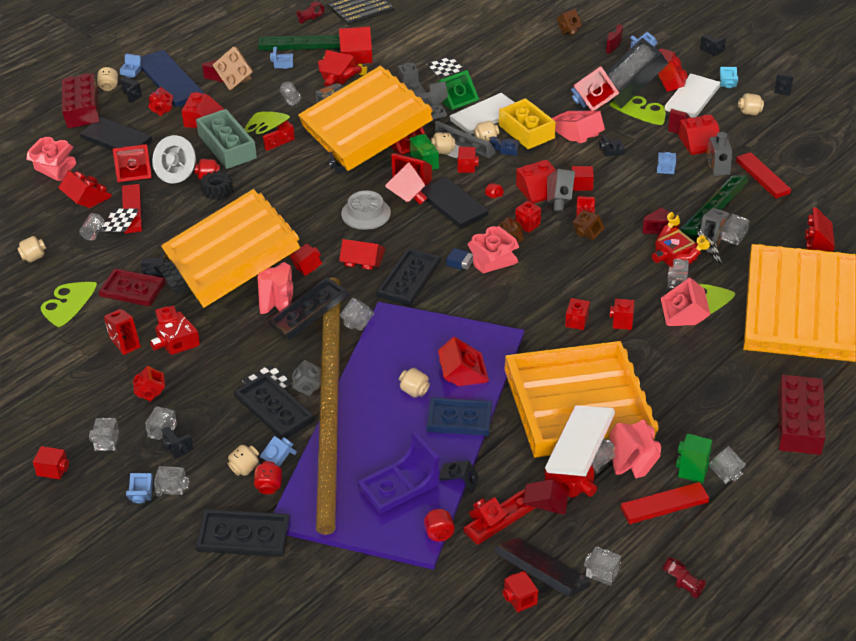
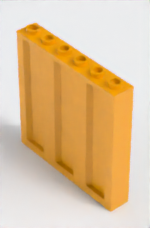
M382 66L377 67L298 114L303 127L328 152H332L335 159L347 171L433 120L431 115L432 109L429 104H425L420 97L415 96L412 90H408L404 83H400L396 76L393 77L388 69L385 70Z
M254 189L161 245L170 261H173L203 308L300 248L297 242L299 237L296 232L292 231L289 224L285 223L282 216L278 215L268 200H265L261 193L258 194Z
M752 244L749 259L743 350L856 362V254Z
M621 341L505 356L504 370L534 458L551 456L575 406L614 409L615 415L603 440L607 439L609 442V434L618 423L633 425L641 420H645L649 426L654 428L655 435L658 432V423L652 417L651 406L647 405L645 392L641 391L639 378L634 374L633 364L629 362L627 350L623 348Z

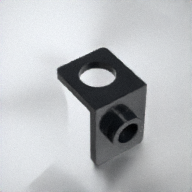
M777 74L774 93L790 96L793 87V76Z
M469 460L443 464L439 476L440 481L462 478L470 492H474L478 475ZM469 473L472 475V483L469 480Z

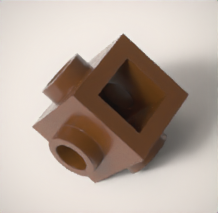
M576 9L557 17L559 28L563 35L567 33L569 35L578 32L577 29L582 27L581 19Z
M584 210L572 222L575 232L580 237L592 240L605 229L599 215Z
M507 217L498 224L499 227L513 236L518 244L524 240L522 226L518 221H513Z

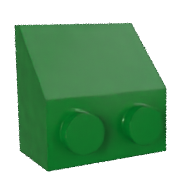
M468 70L436 82H446L448 97L442 103L451 111L480 100Z

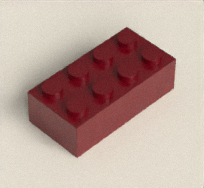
M84 73L80 76L62 79V113L67 128L100 122L98 87L93 73Z
M782 375L778 391L779 451L822 455L825 442L823 379Z

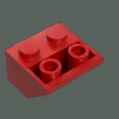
M68 170L58 187L75 203L88 208L109 199L112 195L107 191L106 186L97 183L98 180L90 175L85 177L79 171L72 172Z
M813 207L812 215H808L807 224L809 229L805 230L806 250L834 252L832 222L818 208Z

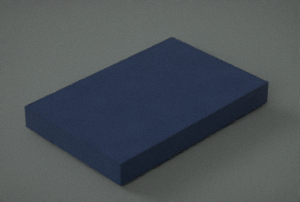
M431 398L427 432L489 436L492 401Z

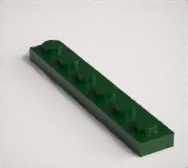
M339 35L259 37L258 49L269 51L273 50V47H277V50L281 51L289 49L329 50L340 48Z
M747 175L731 176L680 228V231L691 237L697 236L696 227L701 230L703 215L712 208L722 210L743 189L748 182Z

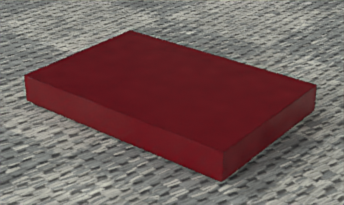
M114 268L98 292L99 297L150 307L166 281L162 277Z

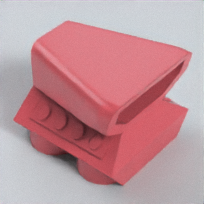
M51 137L40 138L27 153L26 160L33 162L36 171L57 181H62L67 171H71L76 165L75 158L68 156L73 146L68 144L66 140L54 141Z
M499 226L487 228L485 234L474 235L472 241L467 244L473 253L474 266L482 273L518 263L517 257L512 253L513 250L519 248L516 239Z
M283 262L275 268H267L258 274L260 314L268 313L274 306L281 312L292 303V269L287 263Z
M641 420L633 425L618 423L610 432L609 439L616 475L623 474L631 469L635 479L646 476L661 456V445L658 441H654V428L649 426L645 420Z

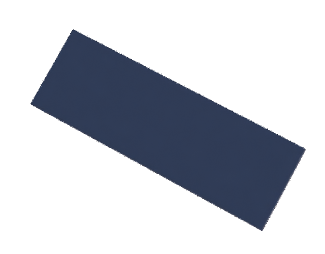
M164 50L141 57V70L158 88L161 86L173 95L172 104L176 108L185 105L191 93L199 92L204 94Z

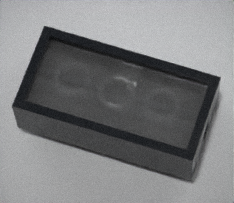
M643 37L606 72L619 92L611 101L621 109L669 64L663 54Z

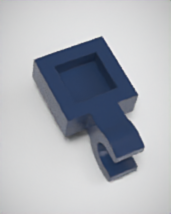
M495 136L490 138V143H495L492 144L494 150H500V154L517 156L518 140L503 139L500 141Z

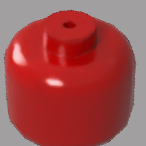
M490 183L485 189V195L490 198L502 197L504 193L503 187L495 183Z

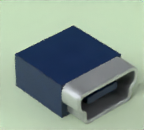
M453 248L446 258L447 266L460 270L462 268L468 269L473 263V254Z

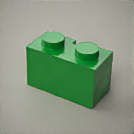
M422 134L411 137L410 155L415 159L431 164L432 170L438 169L439 152L431 144L427 135Z
M687 433L685 441H680L678 453L681 456H678L676 468H679L678 477L703 484L709 466L712 447L711 439Z

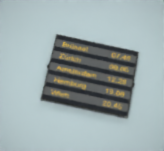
M335 0L327 3V6L348 26L395 10V7L387 0Z

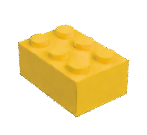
M526 98L499 109V126L527 149L555 138L556 122Z

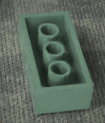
M227 109L196 119L199 137L226 169L257 158L255 141Z

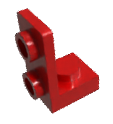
M286 120L277 126V131L264 135V149L268 151L295 140L293 125Z

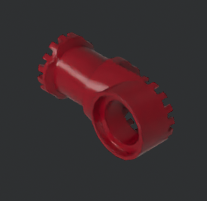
M315 1L306 10L297 11L296 15L299 23L303 24L309 19L314 20L316 17L322 16L321 14H324L325 7L320 2ZM320 6L319 10L315 12V8Z
M668 557L662 569L665 572L669 571L668 574L678 578L676 587L679 589L684 588L692 593V597L698 598L702 593L701 590L703 591V588H705L706 581L692 576L690 571L685 569L686 566L682 562Z

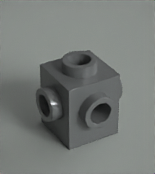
M304 360L293 371V388L310 396L321 386V368Z

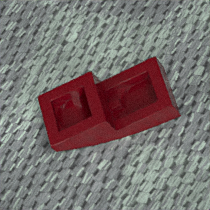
M617 24L616 32H609L606 48L607 54L613 52L620 45L623 37V25Z

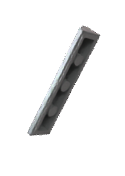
M439 121L435 122V133H450L455 139L456 145L476 147V153L487 158L495 154L491 143Z

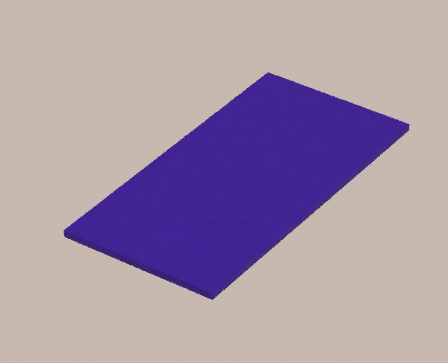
M378 302L274 513L290 514L288 536L434 570L445 541L436 542L428 537L424 526V518L433 509H444L450 513L453 521L467 486L464 480L461 478L440 481L439 479L438 486L382 514L376 510L358 488V481L399 461L409 450L411 433L415 431L426 439L427 444L432 449L437 451L440 458L438 461L440 473L445 463L469 460L474 467L485 435L427 432L431 398L492 401V420L507 381L504 370L505 356L518 353L524 337V330ZM453 337L482 353L489 381L487 383L457 386L452 382L446 381L439 362L438 350ZM411 368H416L428 376L430 386L422 397L413 398L400 389L401 381L399 377L404 370L408 371Z

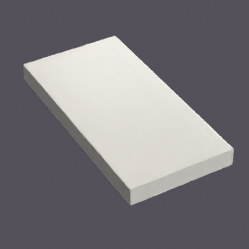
M690 74L685 86L679 88L667 102L665 110L670 112L671 109L686 112L692 118L697 117L719 89L720 82Z
M499 93L450 115V121L466 133L472 135L478 123L492 121L493 124L498 123L499 109L515 102L504 94Z
M575 406L545 467L547 473L586 476L615 415L614 409Z

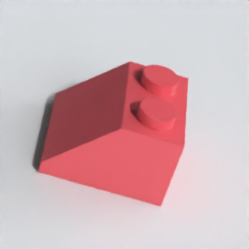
M688 278L661 297L665 321L668 326L696 325L710 316L705 290L691 278Z

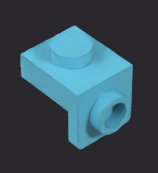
M720 67V87H736L738 82L737 67Z

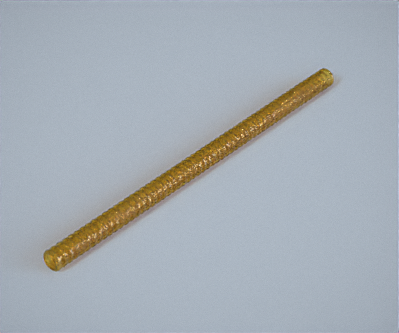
M329 278L341 286V283L337 278ZM340 302L323 315L316 530L325 535L333 533L336 529Z

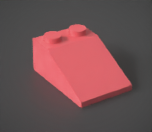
M566 111L552 118L556 122L555 132L569 141H577V143H583L589 137H596L599 135V132L605 130L600 111Z

